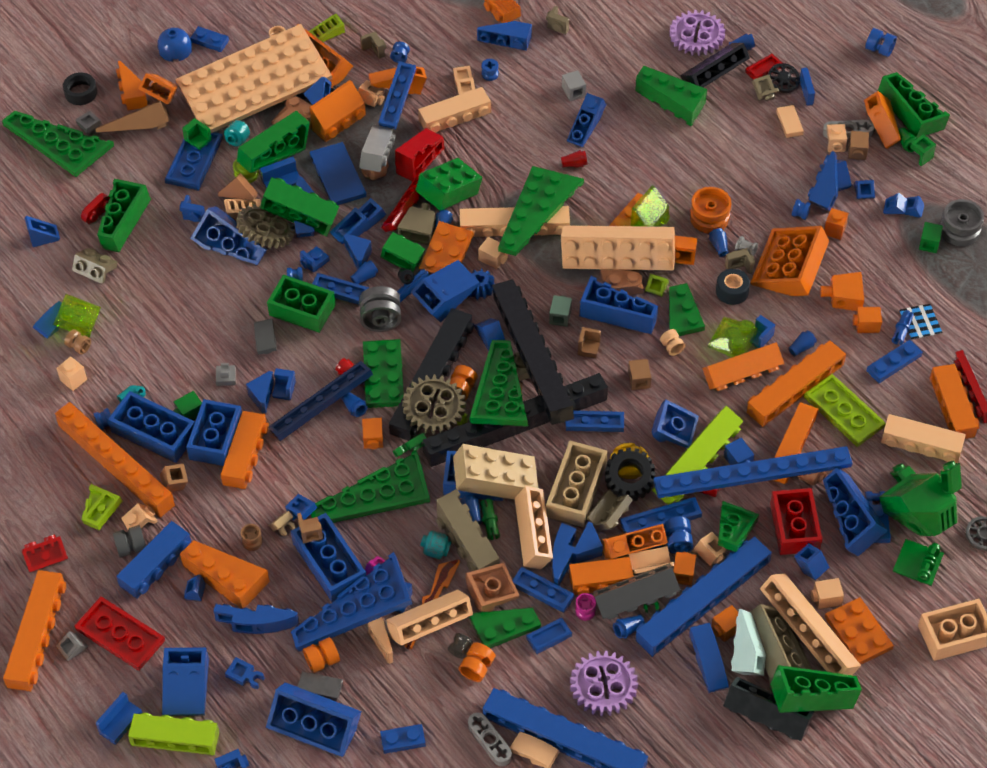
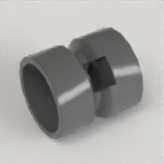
M140 525L129 528L128 532L121 530L112 533L119 558L131 555L132 551L139 553L146 547Z

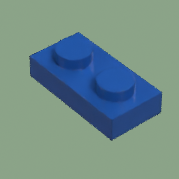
M199 26L190 37L192 43L218 52H222L229 42L228 36Z
M422 724L380 731L384 754L426 747Z

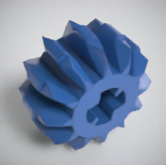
M482 268L480 271L474 269L471 274L481 284L469 296L470 298L476 296L477 300L479 297L485 299L486 295H492V285L495 284L494 277L490 275L489 270L483 272Z

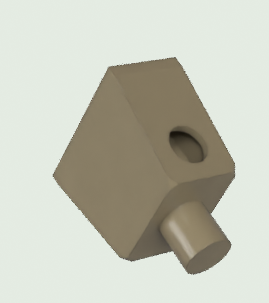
M422 203L420 208L410 207L398 225V234L412 242L429 245L435 230V212L431 211V205Z

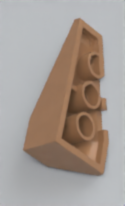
M157 101L137 112L129 113L122 118L99 126L95 131L97 133L151 129L154 127L161 129L167 126L166 122H169L170 118L165 103Z

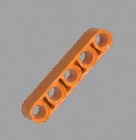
M802 402L799 403L774 458L801 453L816 420L818 408ZM789 477L775 479L774 481L786 485Z

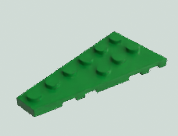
M13 111L2 120L3 126L75 177L114 147L113 141L100 140L98 136L94 135L92 137L84 135L82 131L59 124L57 126L52 125L50 121H40L34 119L31 115L18 111Z
M532 166L498 246V252L516 256L529 243V239L540 231L541 226L547 223L560 210L563 203L569 197L571 198L574 195V191L584 184V179Z
M491 341L470 414V423L528 426L511 341Z
M417 450L411 452V455L404 459L396 460V463L387 468L383 467L358 480L357 484L343 488L342 492L315 503L317 509L311 514V518L327 513L331 521L335 523L429 503L430 496Z

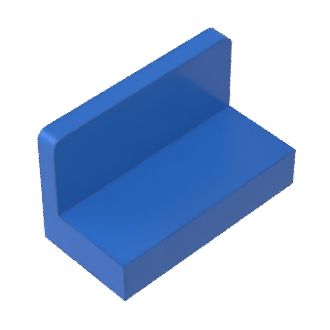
M294 157L260 168L261 180L266 189L271 177L283 179L287 184L293 186L296 185L300 176L297 172Z
M122 692L97 720L96 726L99 734L116 745L130 729L133 714L143 713L142 710L128 700L127 694Z

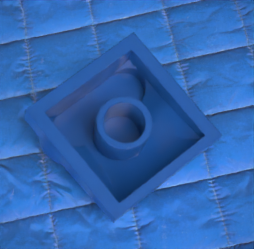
M665 399L656 413L652 435L659 442L669 441L688 448L692 444L699 416Z

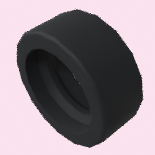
M78 72L69 75L64 80L63 91L69 103L73 105H86L96 98L98 93L97 86L92 75ZM77 85L90 86L87 91L82 93L70 91Z

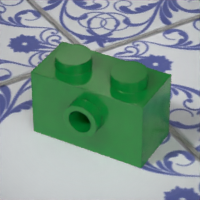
M392 232L382 248L380 258L400 268L411 270L414 273L423 258L425 248L400 234Z

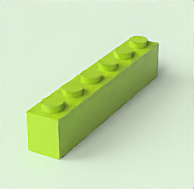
M725 406L665 475L708 469L705 465L708 462L712 463L719 456L717 451L725 449V445L730 443L728 441L730 436L734 438L741 430L739 426L743 420L729 407ZM654 486V487L652 488V491L657 495L656 489H655V486ZM685 494L660 499L669 505L674 501L679 502Z

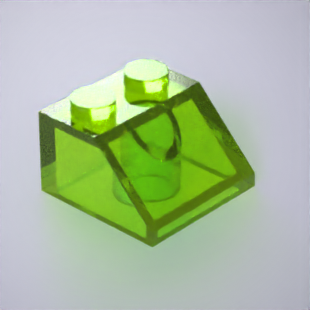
M652 185L632 208L631 226L661 227L669 221V205L655 186Z

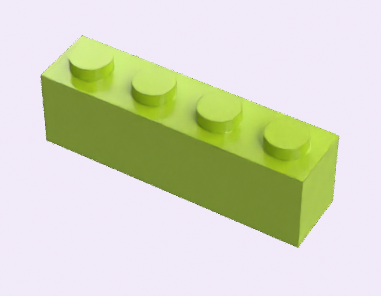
M134 713L128 738L131 746L215 755L219 728L218 724L211 720L196 721L188 717L178 719L169 715L152 716L149 713Z

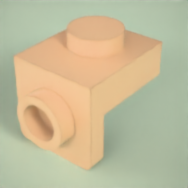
M845 124L827 125L828 152H845L847 145Z
M137 503L121 518L128 530L138 525L142 528L148 522L152 524L158 522L154 516L155 511L150 506Z

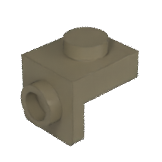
M554 6L546 16L548 21L547 28L566 35L569 31V18L559 15L558 7Z
M376 31L360 37L361 49L363 51L372 48L378 59L385 57L384 49H386V44L383 39H380Z
M770 75L752 80L758 100L765 99V101L774 99L775 95L779 92L778 88H774Z
M747 248L726 254V269H736L745 266L748 273L753 272L755 259L752 254H749Z

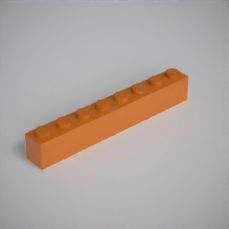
M68 402L55 413L58 426L146 506H150L156 515L161 518L175 506L172 493L71 402Z

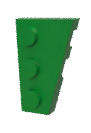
M687 283L669 287V330H676L679 337L705 331V324Z
M722 501L718 546L737 552L757 523L759 514Z
M533 608L479 612L469 616L481 643L490 649L541 628V622Z

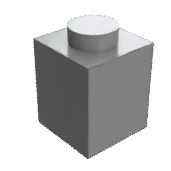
M578 70L562 75V88L569 101L586 96V83Z

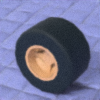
M727 269L721 272L717 277L716 283L717 297L722 302L730 305L744 302L749 294V277L739 269Z

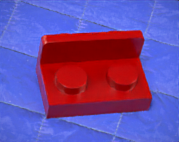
M55 534L45 537L44 542L39 544L36 541L24 545L25 549L21 550L29 573L68 560L61 537H56Z

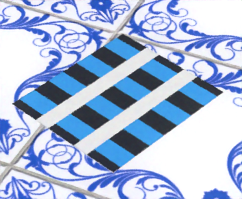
M931 304L899 310L901 316L906 310L914 314L910 324V331L908 332L911 339L943 333Z

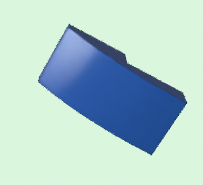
M58 301L33 325V328L48 339L59 330L61 324L72 317L74 311Z

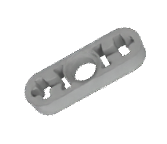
M870 120L829 121L824 124L823 135L828 138L827 125L845 124V128L850 127L853 131L869 132V137L873 135L875 127ZM846 131L847 138H850L851 132Z
M473 713L470 715L468 728L496 765H508L512 759L510 747L484 714ZM474 721L481 722L482 733L481 728L478 725H474ZM493 735L496 740L494 743L488 744L484 741V737ZM497 747L502 754L506 753V758H498Z

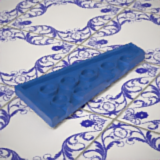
M394 552L388 556L389 559L374 566V570L371 573L360 577L338 594V598L335 601L322 607L323 610L314 617L310 616L291 631L298 652L312 644H318L323 639L333 638L413 604Z

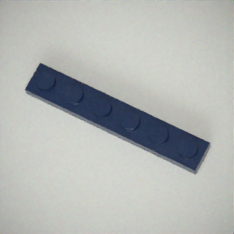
M362 361L358 362L268 427L270 432L279 441L283 440L373 375L371 369Z

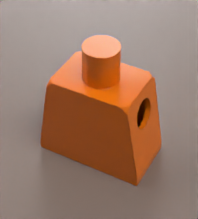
M146 73L138 89L168 105L172 101L178 85L159 75Z
M862 272L833 275L830 286H820V297H831L833 308L857 311L858 307H863Z

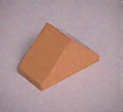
M241 173L218 192L219 197L254 200L258 194Z

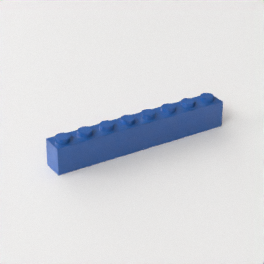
M755 536L749 541H744L737 552H730L722 563L715 564L707 575L700 576L692 587H686L677 599H671L662 611H656L647 623H641L636 629L635 641L653 657L770 563L772 552Z
M493 688L482 708L483 714L489 721L516 733L523 732L557 748L559 752L594 768H646L648 755H645L643 751L629 748L619 740L613 741L601 732L588 730L584 725L570 722L562 715H554L548 712L546 708L536 707L523 698L511 696L505 690Z

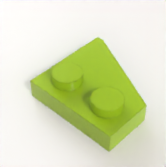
M91 484L89 486L90 495L89 499H86V508L83 511L82 521L85 525L100 530L123 501L120 496Z

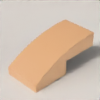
M470 66L453 68L458 95L475 90Z
M523 732L518 733L510 746L513 754L528 758L532 764L544 768H551L560 753L552 745Z

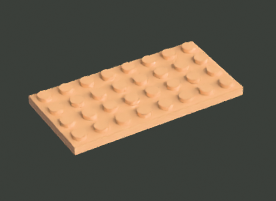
M299 24L175 80L196 119L209 127L210 132L213 133L229 126L235 120L245 119L307 91L321 77L332 80V75L302 24Z

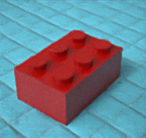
M812 488L772 491L770 507L780 555L797 554L808 543L820 550L822 535Z

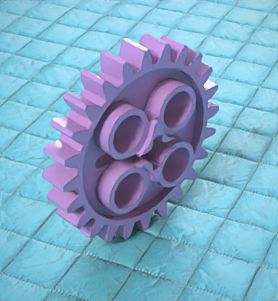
M694 10V13L688 11L687 15L681 13V17L676 16V20H672L669 37H671V42H674V47L679 46V51L685 49V54L690 51L692 56L694 53L700 56L701 52L707 55V51L713 53L714 49H719V45L722 46L725 38L724 24L720 23L721 19H716V15L710 16V12L704 14L703 10L700 13ZM698 23H700L697 42L694 43V39L697 32Z
M597 651L596 657L589 653L588 660L582 657L581 664H575L576 670H572L571 676L573 677H570V684H572L570 685V691L574 692L573 699L579 698L577 705L585 704V711L592 708L593 715L598 710L600 716H603L604 711H607L608 715L611 716L612 710L619 714L620 706L626 710L627 703L632 704V697H636V689H638V683L636 682L638 676L633 675L635 668H629L630 661L623 663L624 656L617 659L615 652L612 656H608L607 651H605L604 656H601L600 652ZM600 667L603 669L605 685H607L606 692L609 699H606L604 695V685L601 681V672L599 669ZM611 670H612V671H615L616 673H615V674H610V673H608V671H611ZM588 674H595L596 676H595V677H589V676H587V675H588ZM613 689H618V690H620L621 692L615 693V692H613L612 690H613ZM597 692V693H599L600 695H599V696H593L591 693Z

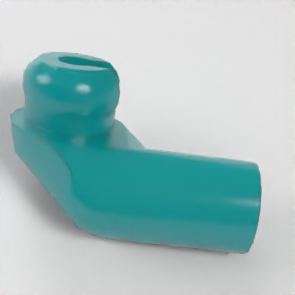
M131 385L117 395V399L121 402L129 391L144 397L146 390L142 386Z

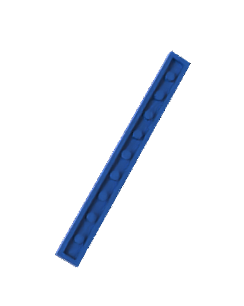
M845 446L654 477V485L657 497L664 498L830 471L837 467L839 469L852 467L853 463L848 447Z

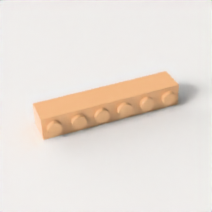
M562 206L547 223L541 226L540 231L534 235H561L563 225L570 226L569 206ZM515 207L460 209V227L473 231V237L503 236Z
M785 573L771 575L760 590L827 672L853 675L861 665Z

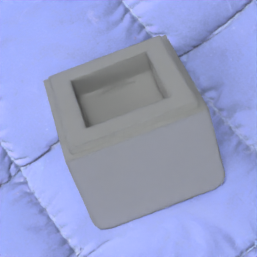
M69 631L56 647L66 660L69 661L83 652L88 645L78 633Z

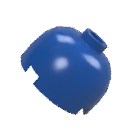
M168 28L158 38L157 47L159 54L167 61L173 62V59L184 60L192 52L191 39L183 29Z

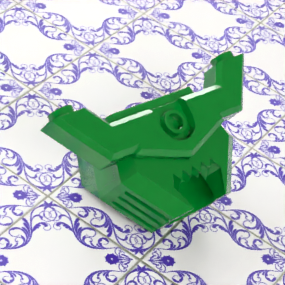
M954 460L945 463L943 469L940 470V474H916L910 466H904L903 463L892 468L893 471L890 474L898 483L879 497L885 514L919 536H936L957 524V499L954 493L962 488L960 463H955Z

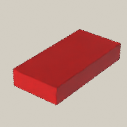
M772 53L747 67L745 73L752 79L768 75L769 70L774 65L782 62Z

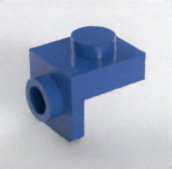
M186 195L184 201L180 203V212H182L184 220L201 221L205 214L204 206L191 204L190 195Z

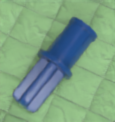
M909 310L903 312L900 321L895 326L896 331L891 339L894 344L898 345L899 343V345H902L904 343L905 336L910 331V324L914 316L913 312Z

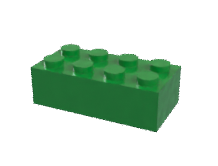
M273 177L270 179L260 205V209L293 223L298 221L311 226L315 232L326 237L340 207L332 200H324L313 192H305L297 185L291 186L283 179Z

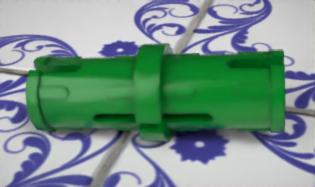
M486 499L487 505L485 500H482L480 502L483 513L482 522L486 526L488 540H494V533L495 538L498 539L500 537L497 526L498 517L494 512L493 500Z

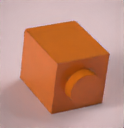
M831 208L825 223L824 231L826 235L841 240L846 229L849 213Z
M858 307L856 314H853V326H856L857 333H880L882 325L881 308Z
M382 418L362 419L364 449L384 448Z
M676 552L673 571L678 584L692 586L696 561L695 554Z
M733 605L712 619L711 627L714 635L720 637L724 642L736 635L738 611Z

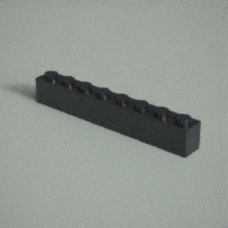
M451 308L411 383L415 382L418 384L419 377L424 381L426 375H428L429 379H432L434 374L436 379H440L441 376L444 378L449 376L452 363L457 361L460 348H464L468 333L471 334L474 329L471 314ZM429 392L423 393L425 395H431V393ZM402 398L389 422L390 435L410 441L414 435H418L419 431L417 430V424L411 426V420H406L407 414H403L404 407L402 402L404 399ZM418 409L420 412L426 411L425 409Z

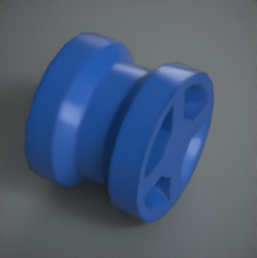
M404 42L394 43L390 58L396 63H399V61L406 62L410 47Z
M494 59L484 60L481 65L482 77L487 81L497 79L499 76L498 62Z
M797 199L793 207L792 216H799L806 220L811 203H803L800 199Z
M302 267L297 269L287 268V276L303 281Z
M108 408L104 409L103 412L93 413L96 424L101 430L109 426L108 418L111 414Z

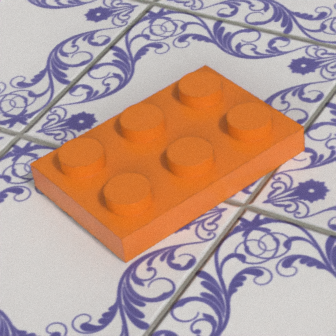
M439 221L419 270L425 269L431 275L457 260L462 263L473 238V231Z
M861 597L825 614V619L837 637L860 665L893 650L894 645Z

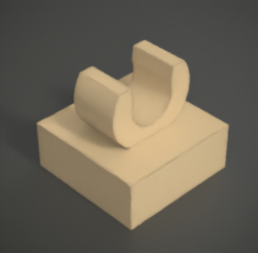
M287 511L268 526L273 532L279 529V533L282 536H286L285 526H289L291 530L295 529L294 523L289 521L293 518V515Z

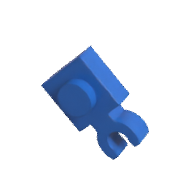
M235 657L225 672L226 678L242 686L247 681L254 689L259 688V684L254 682L255 679L259 678L263 681L265 679L262 672H253V665Z

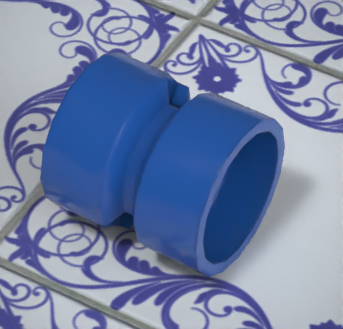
M873 28L868 36L865 49L873 52L878 50L879 54L889 57L894 49L897 36L889 33L884 35L883 31Z
M686 517L668 519L665 522L668 551L672 554L691 551L693 549V538L690 520Z

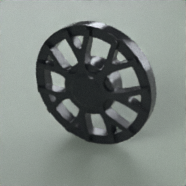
M779 63L769 70L768 75H770L772 83L776 80L779 83L777 86L773 83L774 88H778L779 92L790 93L798 87L800 75L793 66ZM771 73L777 74V77L771 76ZM790 81H793L796 85L793 86ZM783 85H787L788 89H783Z

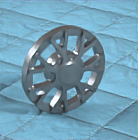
M986 516L972 519L966 528V538L969 543L983 551H987V546H983V542H987ZM979 522L981 526L977 528L974 523ZM969 530L976 531L977 533L970 534ZM978 538L980 542L976 543L974 539Z

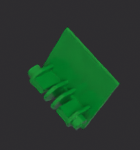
M905 539L892 572L932 586L944 553L940 552V545L937 543H932V545L927 547Z

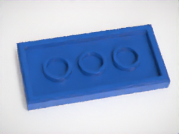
M211 133L212 140L200 150L183 139L165 177V183L199 191L222 142L223 134Z
M343 142L309 152L329 200L334 201L337 205L367 197Z

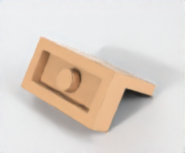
M668 546L627 554V557H630L633 574L647 572L668 563L674 566V562L670 561Z

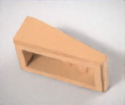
M225 199L226 214L236 220L239 211L242 210L239 208L246 209L247 206L252 208L253 204L259 207L261 200Z
M380 617L368 623V634L387 663L390 664L393 662V651L384 620Z

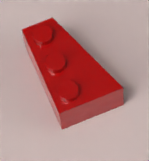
M425 128L395 150L396 174L413 182L415 177L423 173L444 149V137Z

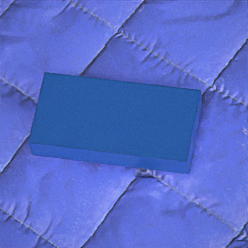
M801 68L800 84L806 105L810 106L814 104L815 91L809 70Z
M561 617L526 635V639L537 655L572 637V632Z

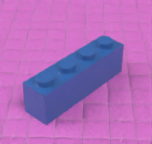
M171 521L116 576L119 586L136 599L141 594H145L150 585L155 580H159L169 566L175 564L180 553L191 543L190 533Z

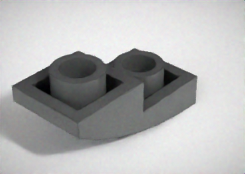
M273 319L254 322L258 355L277 351Z

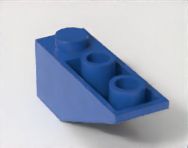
M518 21L477 28V41L526 51L532 37V24Z
M589 93L586 94L566 140L567 142L580 147L585 145L600 121L606 107L603 98Z
M835 151L826 156L823 163L825 166L816 176L817 182L815 187H811L808 193V200L811 204L827 211L831 210L838 197L837 155Z

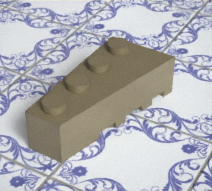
M455 489L436 500V523L441 530H445L448 541H451V544L457 547L456 550L459 557L466 560L469 571L500 564V558L486 536L482 537L480 525L477 521H472L467 504H461L459 500L461 494Z

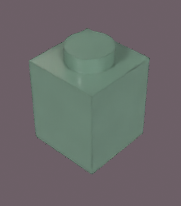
M553 296L549 312V324L568 327L572 310V298Z

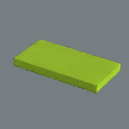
M833 374L804 393V398L813 407L818 408L819 412L856 447L871 438L886 425L875 412Z

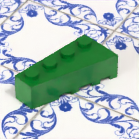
M643 66L636 76L635 91L652 102H657L662 109L670 110L674 113L675 117L684 119L689 126L693 125L706 104V88L647 66Z
M896 72L882 77L878 91L890 100L894 113L914 136L918 138L923 134L926 136L945 130L950 117L949 113L938 109L939 105L928 101L923 92L913 89L914 85Z
M298 111L291 113L238 148L237 162L249 173H252L262 167L305 150L310 122Z
M114 179L113 189L110 190L109 194L110 199L105 207V216L102 217L97 236L103 249L120 252L151 198L146 185Z
M778 665L770 683L779 713L853 709L862 691L858 678L854 675Z

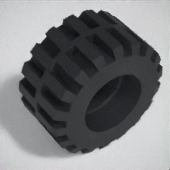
M626 448V451L620 449L618 454L614 453L611 459L608 460L605 471L606 486L617 497L629 495L633 501H638V497L642 499L646 493L651 491V487L654 484L655 466L652 464V459L646 457L647 453L644 451L639 453L637 448H635V451H631V448ZM632 466L640 471L642 477L635 483H626L621 480L618 472L623 467Z

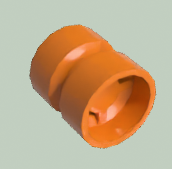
M457 365L451 375L450 384L457 383L456 389H462L461 395H465V400H467L472 390L471 388L478 379V375L469 366Z
M330 637L319 641L318 646L312 644L303 648L304 657L313 674L323 670L326 664L332 666L340 662L338 651Z
M475 642L470 646L467 657L462 660L458 669L467 679L481 682L487 673V668L491 666L496 655L486 645Z

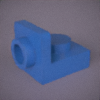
M318 246L308 253L304 250L300 252L301 265L313 273L330 261L329 256Z
M298 494L285 508L293 515L292 520L297 518V513H301L302 519L305 520L317 509L315 502Z
M239 749L214 759L216 768H237L239 766L240 768H247L250 766L246 755L241 756Z

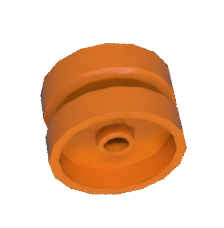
M704 187L695 192L691 199L690 222L693 227L707 234L717 228L724 230L730 221L732 205L728 193L717 187Z

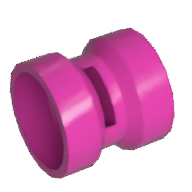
M589 593L580 594L576 599L575 614L582 621L591 620L596 612V599Z

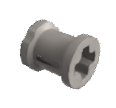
M740 236L735 245V251L747 248L749 254L754 256L758 243H752L745 240L743 236Z

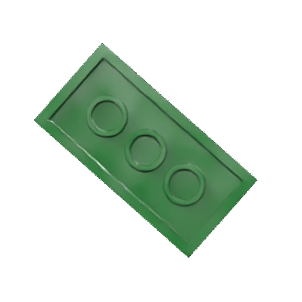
M401 339L363 341L364 364L373 373L365 381L367 408L398 406L404 396Z

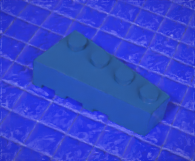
M590 276L580 301L579 317L652 334L657 321L658 306L640 297H631L628 295V292L622 289L618 291L612 288L611 284L598 282L597 278Z
M837 467L823 479L829 501L833 505L835 518L838 519L839 530L844 537L846 550L859 556L888 530L850 475Z

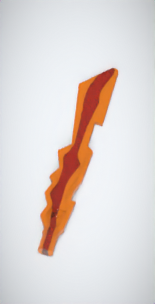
M456 559L438 565L431 593L422 597V604L438 598L443 587L448 588L460 564V560ZM418 639L405 644V648L411 650Z

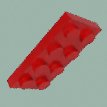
M102 596L74 626L76 631L138 671L143 668L166 641L163 635Z

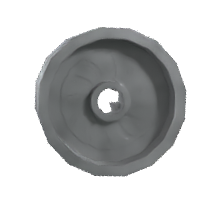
M958 199L951 201L944 209L940 224L943 226L941 233L943 239L955 246L972 245L978 240L984 222L983 210L979 205L970 200Z
M377 286L366 289L361 293L359 297L360 322L364 328L370 331L384 332L392 330L400 324V295L396 290L390 287Z

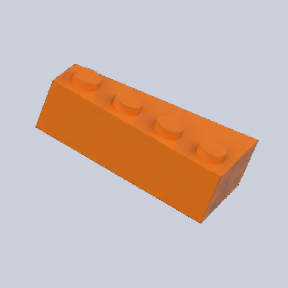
M195 540L180 553L182 564L186 569L196 576L198 574L201 575L205 583L240 609L245 608L270 582L268 570Z

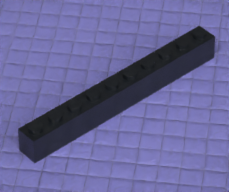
M513 279L493 284V299L551 425L574 419L575 402L569 398V390L567 386L563 385L561 373H557L556 362L551 360V352L549 347H545L543 335H539L538 324L533 322V314L531 310L527 309L528 305L525 297H521L520 286H516Z
M600 373L566 385L570 394L569 398L575 402L576 410L574 411H580L607 400L608 386ZM539 397L523 401L528 426L473 424L468 422L423 439V453L430 466L433 467L446 462L447 451H458L462 444L486 447L549 423V418Z

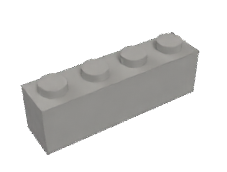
M375 124L372 125L361 152L360 169L381 172L382 167H386L387 159H389L396 135H393V129Z

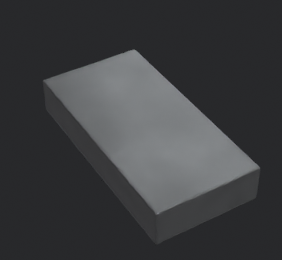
M302 671L298 687L338 701L343 679Z

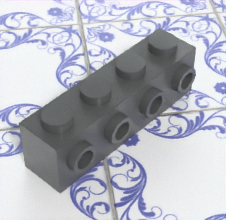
M668 563L596 590L593 593L602 618L613 619L618 617L621 612L635 611L642 604H653L658 601V598L664 596L665 598L672 597L677 594V591H680V587L672 566Z

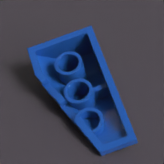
M216 206L206 210L190 237L191 240L204 249L229 255L255 265L260 263L267 251L265 247H261V244L254 245L255 241L248 242V237L243 238V233H239V229L236 228V221Z

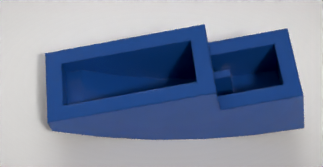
M370 198L359 209L355 207L330 231V234L341 244H344V234L358 237L378 223L386 213Z
M561 523L553 547L552 578L553 583L558 586L563 581L569 569V564H572V553L575 549L572 545L576 540V528Z
M710 622L690 627L689 637L696 652L695 658L708 692L711 693L729 688L722 657Z

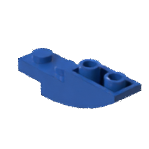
M216 604L213 611L216 621L231 624L233 632L272 633L290 629L299 624L297 612L288 608H275L271 605H257L256 611H252L249 608L239 609L228 604Z

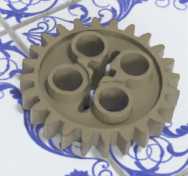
M253 204L252 208L250 206H247L246 209L242 208L236 219V228L239 229V233H243L242 237H248V242L255 241L254 245L261 244L262 248L267 245L269 249L272 246L278 249L279 245L281 247H284L285 244L289 245L295 233V225L291 221L260 209V206L257 207L255 204Z
M434 374L433 378L429 379L428 375H426L424 381L419 377L418 384L412 382V388L407 387L402 402L404 407L403 414H407L406 420H411V426L417 424L418 431L421 428H425V434L428 430H431L434 435L436 430H439L441 433L444 428L449 430L450 425L456 427V421L461 422V415L465 413L466 402H463L465 395H461L462 389H456L457 383L450 384V378L447 381H443V376L440 379H436ZM439 390L440 392L437 397V403L434 406L432 418L429 419L428 417L431 412V406L433 405L436 391ZM429 392L431 393V395H425L423 393ZM448 397L450 400H443L442 398ZM418 409H425L426 411L420 412ZM437 414H444L445 416L439 417Z

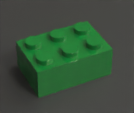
M455 158L420 173L415 191L441 211L477 195L483 177L462 160Z
M286 275L282 276L267 301L269 316L318 333L322 330L336 305L334 291Z

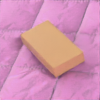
M794 105L777 108L776 113L786 138L803 135L804 130Z

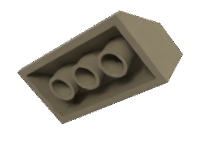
M760 604L750 611L766 653L765 669L769 675L770 683L778 665L812 670L796 633L775 607Z

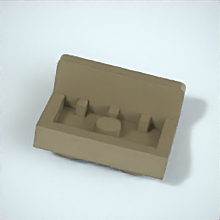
M86 248L74 255L72 271L102 284L105 282L106 273L117 268L118 261L111 259L110 256L99 254L94 249Z
M607 490L587 515L586 519L592 522L599 532L607 529L612 530L619 523L618 519L629 510V505L633 500L629 495L617 497L611 490Z

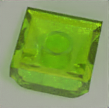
M65 294L53 325L68 331L75 329L81 332L82 336L90 337L101 307Z
M723 317L708 347L731 357L747 353L758 333V328L750 320L738 321Z

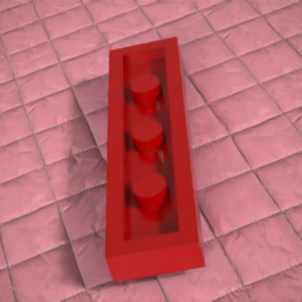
M419 176L415 177L381 226L385 232L397 230L398 225L409 208L419 200L420 194L415 191Z
M964 351L955 352L956 360L953 363L956 365L957 371L961 372L963 386H967L969 390L967 391L969 400L971 402L974 401L976 405L974 409L977 417H981L983 423H987V401Z

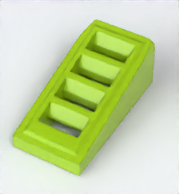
M334 14L309 32L324 42L345 33V26L340 17Z

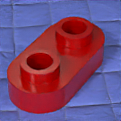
M104 193L99 194L84 208L81 213V219L88 224L96 222L98 217L105 212V207L110 197Z

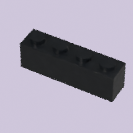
M731 43L680 76L682 80L704 88L750 59L744 43Z
M736 677L730 685L723 705L729 708L731 712L740 713L751 721L762 723L771 730L782 732L789 738L802 741L806 735L815 712L779 713L772 692L739 677Z

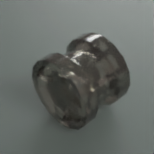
M456 633L453 638L454 642L448 646V651L455 657L464 659L467 657V651L473 644V641L464 634Z

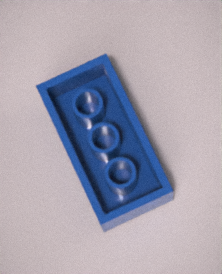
M131 391L128 392L108 418L112 433L175 463L186 451V446L195 421Z
M327 513L318 516L323 539L303 544L299 527L291 530L293 545L330 601L333 602L338 598V594L360 577L366 576V571Z

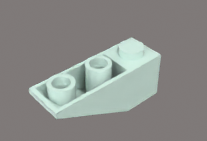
M739 609L736 618L737 629L736 636L734 637V654L731 660L732 671L741 675L764 676L766 653L753 615L748 611Z

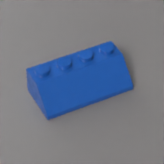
M285 682L275 691L266 728L343 757L357 730L362 711Z

